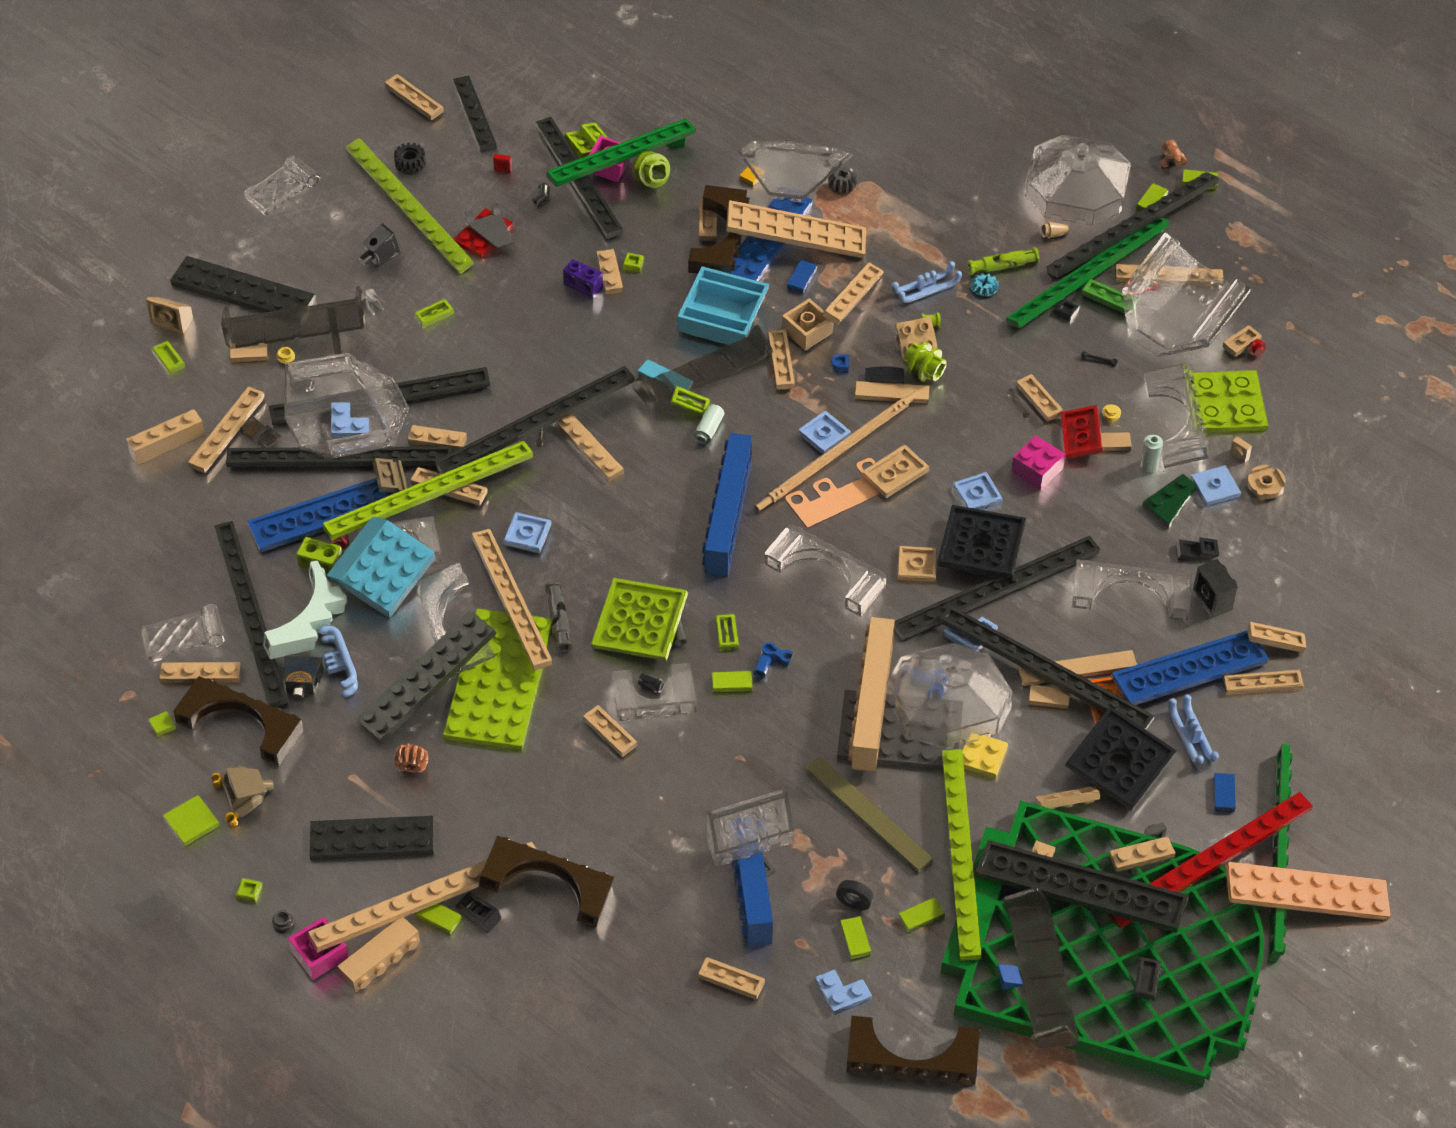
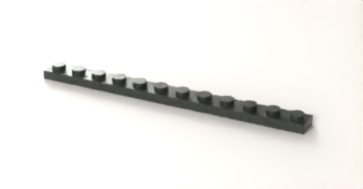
M1208 172L1202 173L1184 186L1175 189L1172 193L1163 196L1145 209L1136 212L1128 219L1121 221V223L1109 228L1104 233L1095 236L1089 242L1053 261V263L1046 266L1047 272L1058 278L1215 186L1219 183L1218 177Z
M623 366L436 460L435 466L441 474H444L495 453L635 382V377L626 366Z
M487 367L270 405L269 412L272 425L331 415V403L350 402V411L488 387L490 386V379Z
M452 446L227 448L226 466H373L375 458L391 459L393 462L401 460L402 466H435L436 460L452 453Z
M230 521L214 525L267 703L272 707L287 704L288 698L276 659H269L263 647L264 632L267 630L234 523Z
M1089 535L1016 567L1013 580L994 577L895 621L894 630L901 640H904L940 624V617L950 605L965 613L1097 555L1100 552V548Z
M951 605L940 617L939 623L1103 712H1106L1111 706L1145 730L1154 720V715Z

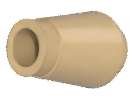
M1047 221L1041 227L1042 236L1047 239L1067 235L1069 232L1067 224Z

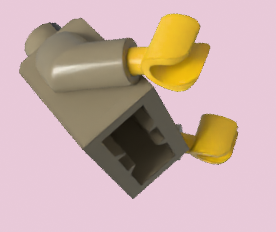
M241 765L226 768L222 775L214 773L211 776L213 787L215 789L224 787L232 810H236V813L229 812L225 816L226 822L233 819L228 824L230 828L238 825L239 817L243 818L259 806L266 792L273 791L274 787L271 779L262 780L259 770L249 769Z

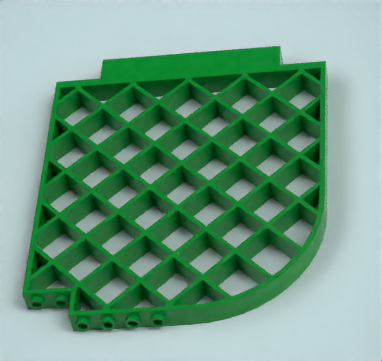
M1020 800L1010 833L989 827L985 828L973 865L981 958L985 961L994 977L972 987L980 959L960 961L957 917L942 960L940 973L963 979L955 1003L954 1016L1203 1087L1205 1079L1210 1080L1212 1068L1208 1066L1210 1061L1214 1062L1217 1052L1238 1058L1239 1051H1244L1247 1039L1243 1038L1244 1032L1249 1033L1252 1021L1248 1020L1249 1014L1253 1015L1256 1003L1252 1002L1253 996L1258 997L1261 985L1257 984L1264 953L1263 927L1256 906L1237 903L1215 914L1211 913L1201 896L1223 886L1228 889L1226 868L1223 866L1210 873L1213 878L1196 886L1190 885L1180 892L1189 895L1188 902H1190L1201 920L1185 928L1179 926L1177 933L1169 931V935L1152 943L1149 942L1138 926L1142 923L1132 921L1121 929L1115 923H1112L1100 929L1088 912L1092 909L1069 903L1070 906L1049 915L1038 898L1043 895L1019 889L1020 892L999 901L1004 885L975 877V871L988 840L1016 847L1019 835L1022 833L1033 849L1036 841L1041 842L1033 829L1045 823L1057 826L1064 835V837L1047 844L1056 847L1054 855L1072 847L1082 862L1081 866L1101 871V869L1113 864L1109 856L1110 852L1093 859L1082 842L1093 837L1106 839L1112 849L1115 850L1159 839ZM1171 842L1175 851L1174 858L1161 861L1163 864L1144 873L1140 867L1127 869L1132 877L1130 879L1150 884L1201 852ZM1028 902L1039 920L1017 929L1007 911ZM1246 913L1254 933L1232 943L1220 925ZM996 916L1007 934L985 943L993 917ZM1078 916L1089 934L1068 943L1057 925ZM1046 930L1057 946V949L1036 958L1025 940ZM1128 930L1139 946V949L1118 957L1107 939ZM1209 930L1221 949L1201 957L1189 939ZM1015 944L1026 963L1018 966L1021 978L1033 973L1045 992L1023 1001L1015 988L1004 989V993L1013 1006L999 1013L987 1010L979 997L1002 988L997 974L999 963L993 954ZM1178 944L1190 963L1170 972L1158 953ZM1097 945L1108 963L1087 972L1076 956V953ZM1256 946L1257 962L1255 972H1252L1240 953ZM1140 957L1160 960L1156 992L1167 988L1178 1004V1007L1158 1016L1147 999L1133 997L1136 982L1126 968L1138 963ZM1229 958L1241 978L1221 986L1209 967ZM1065 959L1076 977L1055 987L1043 968ZM1116 973L1128 992L1106 1001L1094 982ZM1198 973L1210 992L1189 1001L1177 982ZM1249 987L1251 989L1244 1016H1241L1229 996ZM1084 988L1096 1006L1074 1016L1062 997ZM1052 1002L1064 1020L1052 1027H1046L1037 1024L1030 1012ZM1135 1002L1147 1021L1126 1031L1114 1011ZM1218 1002L1230 1021L1209 1030L1197 1011ZM1103 1017L1115 1036L1103 1042L1089 1039L1081 1026ZM1186 1017L1199 1036L1177 1045L1165 1026ZM1239 1031L1237 1043L1222 1039ZM1151 1032H1155L1167 1051L1155 1057L1146 1056L1140 1053L1133 1041ZM1206 1046L1208 1052L1203 1071L1193 1069L1185 1056Z

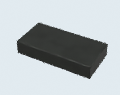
M1140 957L1133 997L1155 1001L1160 960Z

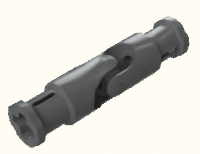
M553 581L545 585V592L548 594L547 605L550 618L553 619L551 628L553 637L556 639L555 649L559 653H565L572 649V642L569 640L570 629L564 597L561 595V583Z

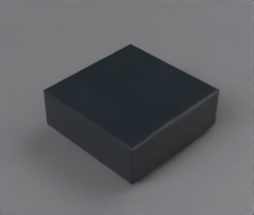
M1063 299L1055 309V315L1071 321L1079 311V306Z

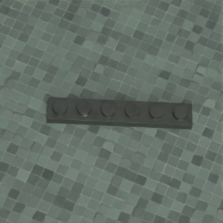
M470 76L454 78L453 85L479 151L484 152L497 149L496 141Z

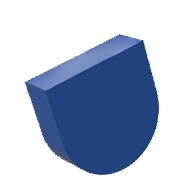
M837 354L831 358V368L836 372L849 373V355Z

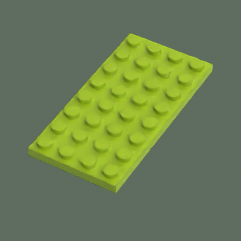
M477 608L475 615L490 625L497 634L461 668L443 736L445 740L522 750L542 669L533 670L507 612ZM532 616L544 644L548 648L553 619Z

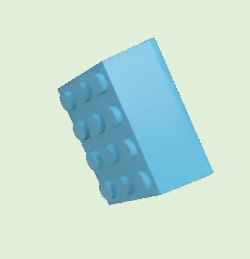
M701 267L677 316V331L727 345L746 338L769 289V284Z
M372 516L326 576L390 619L433 563L435 552L388 520Z

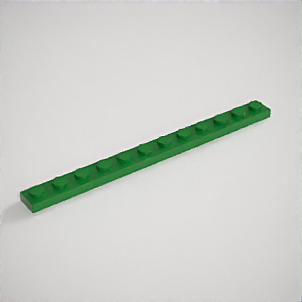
M1160 217L1106 249L1007 316V324L1017 328L1025 326L1026 323L1038 317L1045 310L1050 309L1058 301L1063 300L1064 297L1076 291L1080 286L1088 283L1090 279L1101 274L1102 271L1113 266L1114 263L1126 257L1127 254L1136 250L1158 233H1161L1170 226L1169 220Z
M1283 743L1276 754L1274 807L1290 798L1291 795L1289 782L1292 777V770H1289L1293 754L1290 753V745ZM1290 824L1273 834L1272 867L1286 869L1288 865L1289 855H1286V850L1290 839L1287 837ZM1270 907L1268 961L1276 963L1280 956H1283L1285 953L1286 944L1283 943V938L1286 934L1284 920L1287 915V909Z

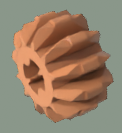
M416 744L400 745L394 754L395 767L399 768L400 771H406V773H421L428 765V751L423 749L422 746H416Z

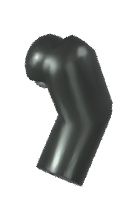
M546 183L538 186L539 195L532 199L536 206L550 197V187Z

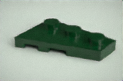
M1182 474L1144 500L1142 506L1169 529L1183 505L1187 503L1195 491L1196 484L1186 475Z

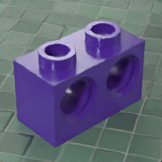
M572 259L563 269V285L594 298L603 288V273Z

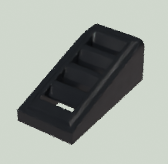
M468 892L455 905L456 909L487 932L501 920V915L496 907L471 892Z

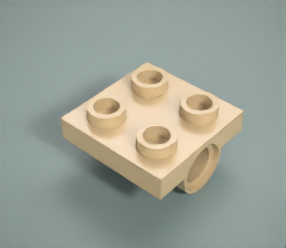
M931 317L895 324L897 333L896 343L901 351L902 359H904L906 351L913 343L921 345L924 342H928L931 344V350L938 348Z

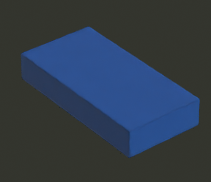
M801 260L789 279L787 288L804 293L817 270V265Z
M1214 773V810L1235 812V774Z

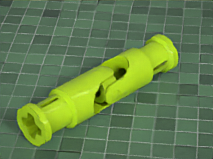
M1034 247L1028 251L1018 250L982 257L981 260H968L967 266L968 272L972 276L983 271L988 273L1024 266L1025 263L1030 262L1039 263L1040 257L1038 249Z

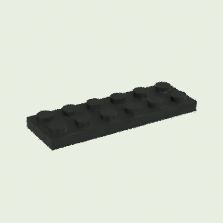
M433 815L310 821V860L434 854Z

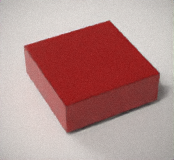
M494 154V170L511 173V156Z

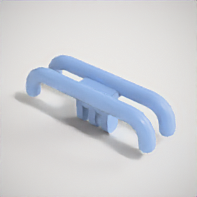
M950 261L948 267L942 272L936 273L935 270H932L930 274L928 272L924 273V277L922 274L918 275L915 282L899 287L897 282H893L891 287L892 291L898 294V298L902 303H911L955 286L961 280L962 273L961 271H956L953 279L936 285V281L946 278L953 272L955 263ZM917 288L920 291L912 295L905 296V292L911 291L913 289Z
M333 626L321 627L319 630L321 634H332L323 636L321 642L324 644L333 643L337 648V651L324 654L322 659L329 674L345 670L348 679L342 681L340 687L343 689L348 688L341 693L344 698L353 695L358 688L354 665L339 629Z
M1186 694L1183 697V707L1187 716L1185 726H1183L1177 713L1176 700L1171 698L1168 702L1169 714L1191 761L1196 766L1202 765L1204 761L1203 756L1197 755L1193 746L1194 743L1198 742L1207 759L1211 762L1217 761L1219 754L1216 751H1212L1191 706V696Z

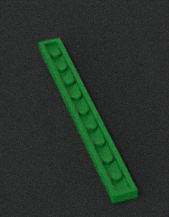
M685 118L546 172V177L555 187L636 157L646 151L657 149L693 135L696 132V128Z

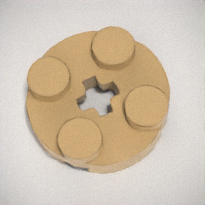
M1260 465L1251 470L1247 486L1258 500L1272 499L1282 495L1286 479L1279 469L1276 468L1274 470L1268 465ZM1263 480H1266V482H1270V483H1269V484H1265V483H1263Z

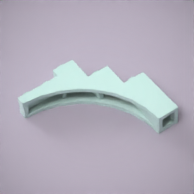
M318 561L310 562L308 576L313 587V596L309 605L291 622L264 632L263 647L269 659L314 650L315 641L318 639L317 633H320V628L330 626L332 615L344 613L345 604H347L346 594L342 593L339 586H332L331 581H328L324 568H321Z

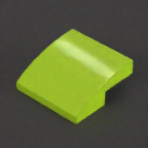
M596 123L583 124L580 126L579 131L567 132L564 135L568 144L579 158L590 154L600 135L608 138Z

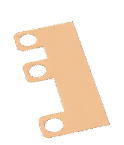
M867 458L858 462L856 466L862 473L864 471L862 469L863 463L870 462L875 464L876 462L872 458ZM864 477L839 489L835 487L830 479L824 478L813 484L814 489L821 496L820 498L810 502L802 491H795L786 496V501L804 524L810 527L881 493ZM822 482H827L830 484V489L828 491H821L818 485ZM800 495L803 498V502L794 504L791 501V497Z

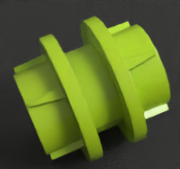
M646 151L635 159L633 164L634 178L644 186L650 188L660 187L670 176L669 161L661 154Z
M924 342L921 345L913 343L906 351L903 363L908 366V373L912 376L918 374V378L922 382H926L929 379L937 381L943 374L947 364L946 360L942 358V351L938 348L931 350V344L928 342Z

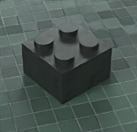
M1216 559L1198 566L1193 591L1212 618L1233 610L1238 584L1228 574L1225 565H1222Z

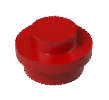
M1256 339L1250 342L1248 351L1253 356H1259L1264 353L1267 346L1262 340Z

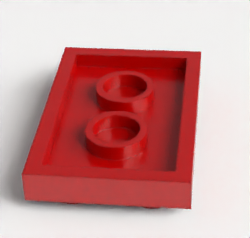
M485 208L474 220L492 215L491 211ZM503 217L510 231L514 227L513 222ZM468 226L453 239L462 249L481 259L494 247Z
M1097 405L1061 412L1066 459L1103 452Z

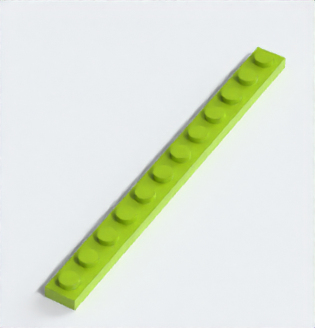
M359 137L345 147L349 154L459 274H462L474 265L473 260Z
M524 441L324 522L323 529L331 540L337 539L365 527L372 516L381 519L388 518L533 458V452Z
M962 749L942 750L960 961L981 959L963 753Z

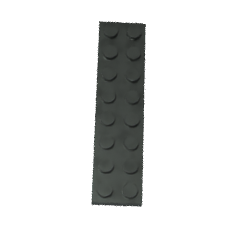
M190 256L185 257L170 279L171 285L299 324L316 299L313 293Z
M468 611L356 720L379 741L384 743L497 634L496 631L472 611Z

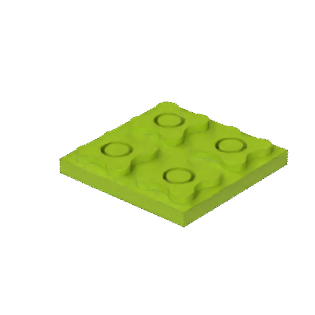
M1257 370L1184 373L1183 378L1194 433L1268 430V421Z
M613 578L591 643L592 648L667 661L688 596L687 590Z

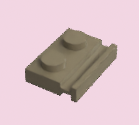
M374 459L373 466L379 492L397 493L407 489L401 460L393 462L391 459Z

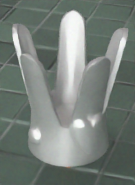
M373 289L366 290L362 298L366 302L368 309H370L371 314H375L372 303L380 311H384L378 299L383 303L385 301L378 297Z

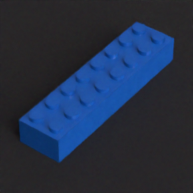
M730 433L729 440H725L724 451L726 452L722 454L721 465L723 466L722 469L719 468V483H716L715 494L717 495L712 500L713 512L709 514L708 523L710 526L706 528L705 539L707 540L703 543L702 565L705 566L706 574L728 576L752 462L753 436Z

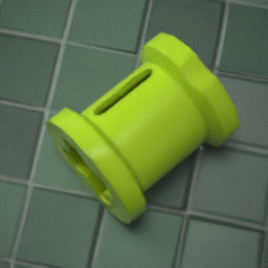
M939 312L933 315L921 314L920 319L931 317L933 327L941 328Z

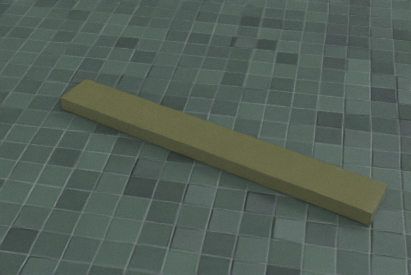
M821 756L806 767V772L917 873L933 862L932 856Z

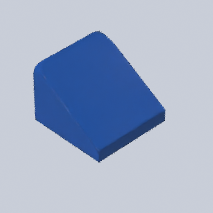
M998 965L997 974L1002 990L1023 986L1018 966Z

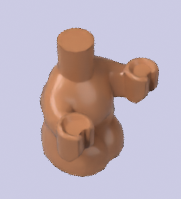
M1168 140L1162 145L1161 152L1165 157L1161 160L1160 164L1163 168L1169 166L1168 161H1174L1177 166L1187 163L1186 157L1180 152L1174 140Z

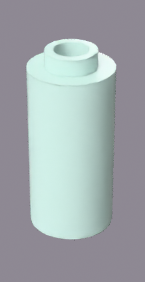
M711 404L707 407L694 432L697 442L708 444L713 438L724 416V410L718 405Z
M1148 435L1144 440L1140 467L1148 473H1153L1159 468L1163 440L1158 435Z

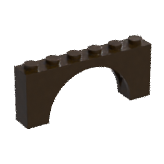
M705 185L703 210L717 213L726 221L729 200L750 204L747 190ZM730 232L725 239L715 245L704 248H691L688 259V273L698 274L701 267H706L731 274L736 269V261L734 259L738 258L739 248H737V245H741L742 235Z
M200 676L197 677L173 711L176 723L190 729H194L203 719L220 712L236 711L252 716L265 729V736L259 747L261 758L278 766L303 732L302 719L297 715L286 713L278 707L269 706L261 700L248 697L245 693H238L226 685H219L209 678L205 679Z
M497 835L481 873L478 886L498 893L502 885L518 873L535 870L554 874L564 880L575 893L578 901V917L576 921L593 927L597 926L612 887L613 876L606 872L593 870L586 865L571 862L567 858H560L551 855L547 851H540L527 844H520L512 841L510 838Z
M852 1015L846 1071L854 1074L868 1073L875 1076H894L899 1079L907 1077L916 1078L920 1081L936 1080L940 1083L975 1084L980 1028L958 1026L955 1040L943 1053L930 1059L910 1060L891 1053L880 1043L873 1028L872 1017Z

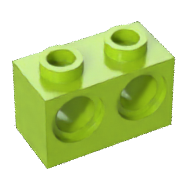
M305 537L297 552L298 566L309 569L310 562L318 561L321 568L323 567L327 574L342 556L341 546Z

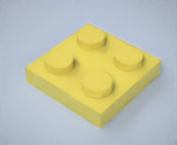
M970 731L962 751L964 769L996 779L1007 751L1008 743Z

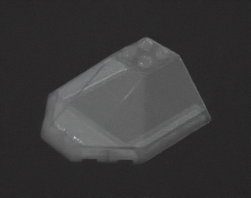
M777 140L766 142L751 141L738 150L739 155L768 195L774 196V199L784 200V197L791 198V201L801 202V199L804 200L853 157L852 152H843L842 149L832 147V150H830L829 146L825 144L792 140L782 141L781 144Z
M1166 232L1122 288L1128 337L1157 357L1209 347L1252 290L1251 287L1236 279L1234 283L1228 282L1200 264L1179 245L1180 242Z
M351 353L285 364V420L300 449L329 458H337L395 446L409 406L394 377L389 374L385 376L378 372L377 368L365 361L362 363L356 360ZM350 402V418H369V432L348 437H331V403Z

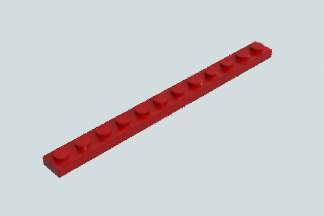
M1298 792L1153 881L1150 885L1181 892L1312 810L1313 805L1301 792ZM1107 914L1120 929L1132 922L1129 919Z

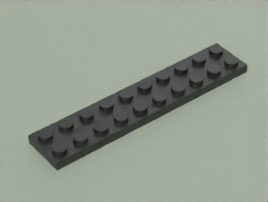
M988 840L975 871V877L1175 933L1178 932L1189 900V895L991 840Z

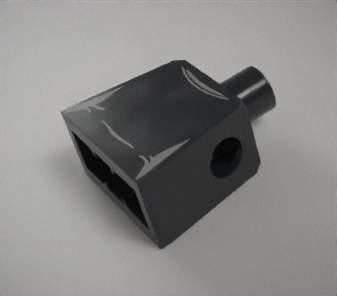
M382 223L363 241L365 253L359 257V260L365 266L371 261L375 265L381 266L399 255L401 252L394 232Z

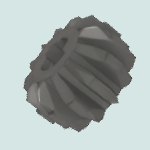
M840 166L837 169L832 168L828 175L829 188H832L833 192L838 191L839 194L842 192L847 194L848 191L853 192L857 185L856 172H853L852 168L847 169L846 166L844 168Z

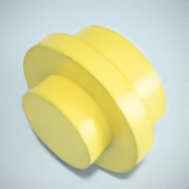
M282 347L278 350L276 357L278 362L289 364L295 359V354L291 348Z
M1110 404L1103 408L1102 414L1105 420L1114 422L1120 417L1121 410L1118 406Z

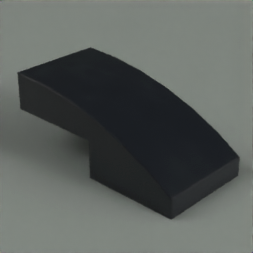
M890 366L865 368V382L904 384L905 370L904 368Z
M1199 537L1197 542L1179 539L1176 543L1178 559L1202 560L1219 556L1216 539Z

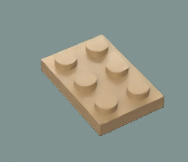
M903 445L862 471V477L885 498H888L929 472V466L906 445Z

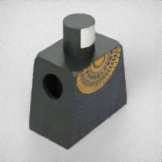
M284 656L286 691L292 693L293 700L302 701L304 694L315 693L324 671L322 658Z

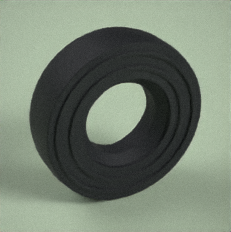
M854 880L842 881L836 891V896L841 903L860 911L869 909L874 899L873 892L866 885Z

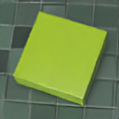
M627 253L623 262V270L640 272L644 256Z
M167 711L149 719V723L157 737L176 729Z
M242 878L235 895L236 899L256 903L262 889V882Z

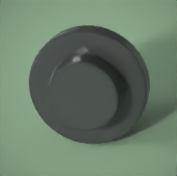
M285 910L276 912L272 919L274 928L280 931L288 930L293 925V916Z

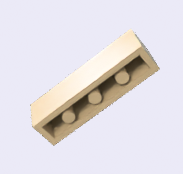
M193 409L131 436L126 440L130 455L136 464L139 465L205 436L201 418Z
M404 917L394 921L337 966L339 977L355 993L360 989H364L372 979L382 975L391 964L397 963L405 953L417 947L420 942L419 931Z

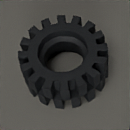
M410 142L407 145L403 143L401 147L398 146L397 150L395 149L394 151L395 167H397L398 171L401 170V173L407 171V174H410V172L415 174L416 170L420 172L421 169H424L426 158L424 148H421V145L418 144L416 146V143L410 145ZM414 157V159H410V160L405 159V158Z

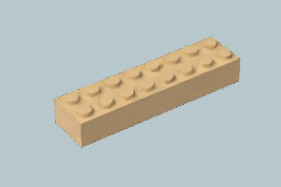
M871 617L870 625L866 624V638L863 644L861 672H859L858 680L859 687L856 693L857 701L854 706V721H852L851 728L852 736L849 741L848 761H852V769L876 772L894 641L895 619Z

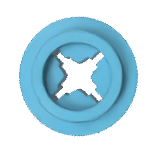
M975 274L970 282L971 290L980 296H991L997 292L999 287V281L996 280L995 276L991 277L990 274Z

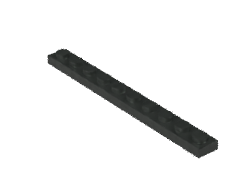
M552 117L536 121V128L560 166L578 160ZM586 175L571 181L605 237L608 239L623 234L622 226L590 176Z

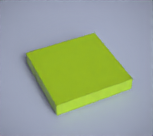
M199 795L163 815L164 820L184 846L189 845L220 826L219 821Z

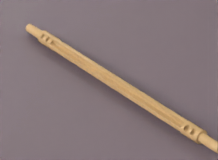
M915 390L907 397L899 399V401H896L821 457L772 490V492L767 494L766 498L754 506L756 511L759 512L770 503H775L796 486L892 417L899 414V412L906 409L909 403L913 401V398L919 395L920 392Z

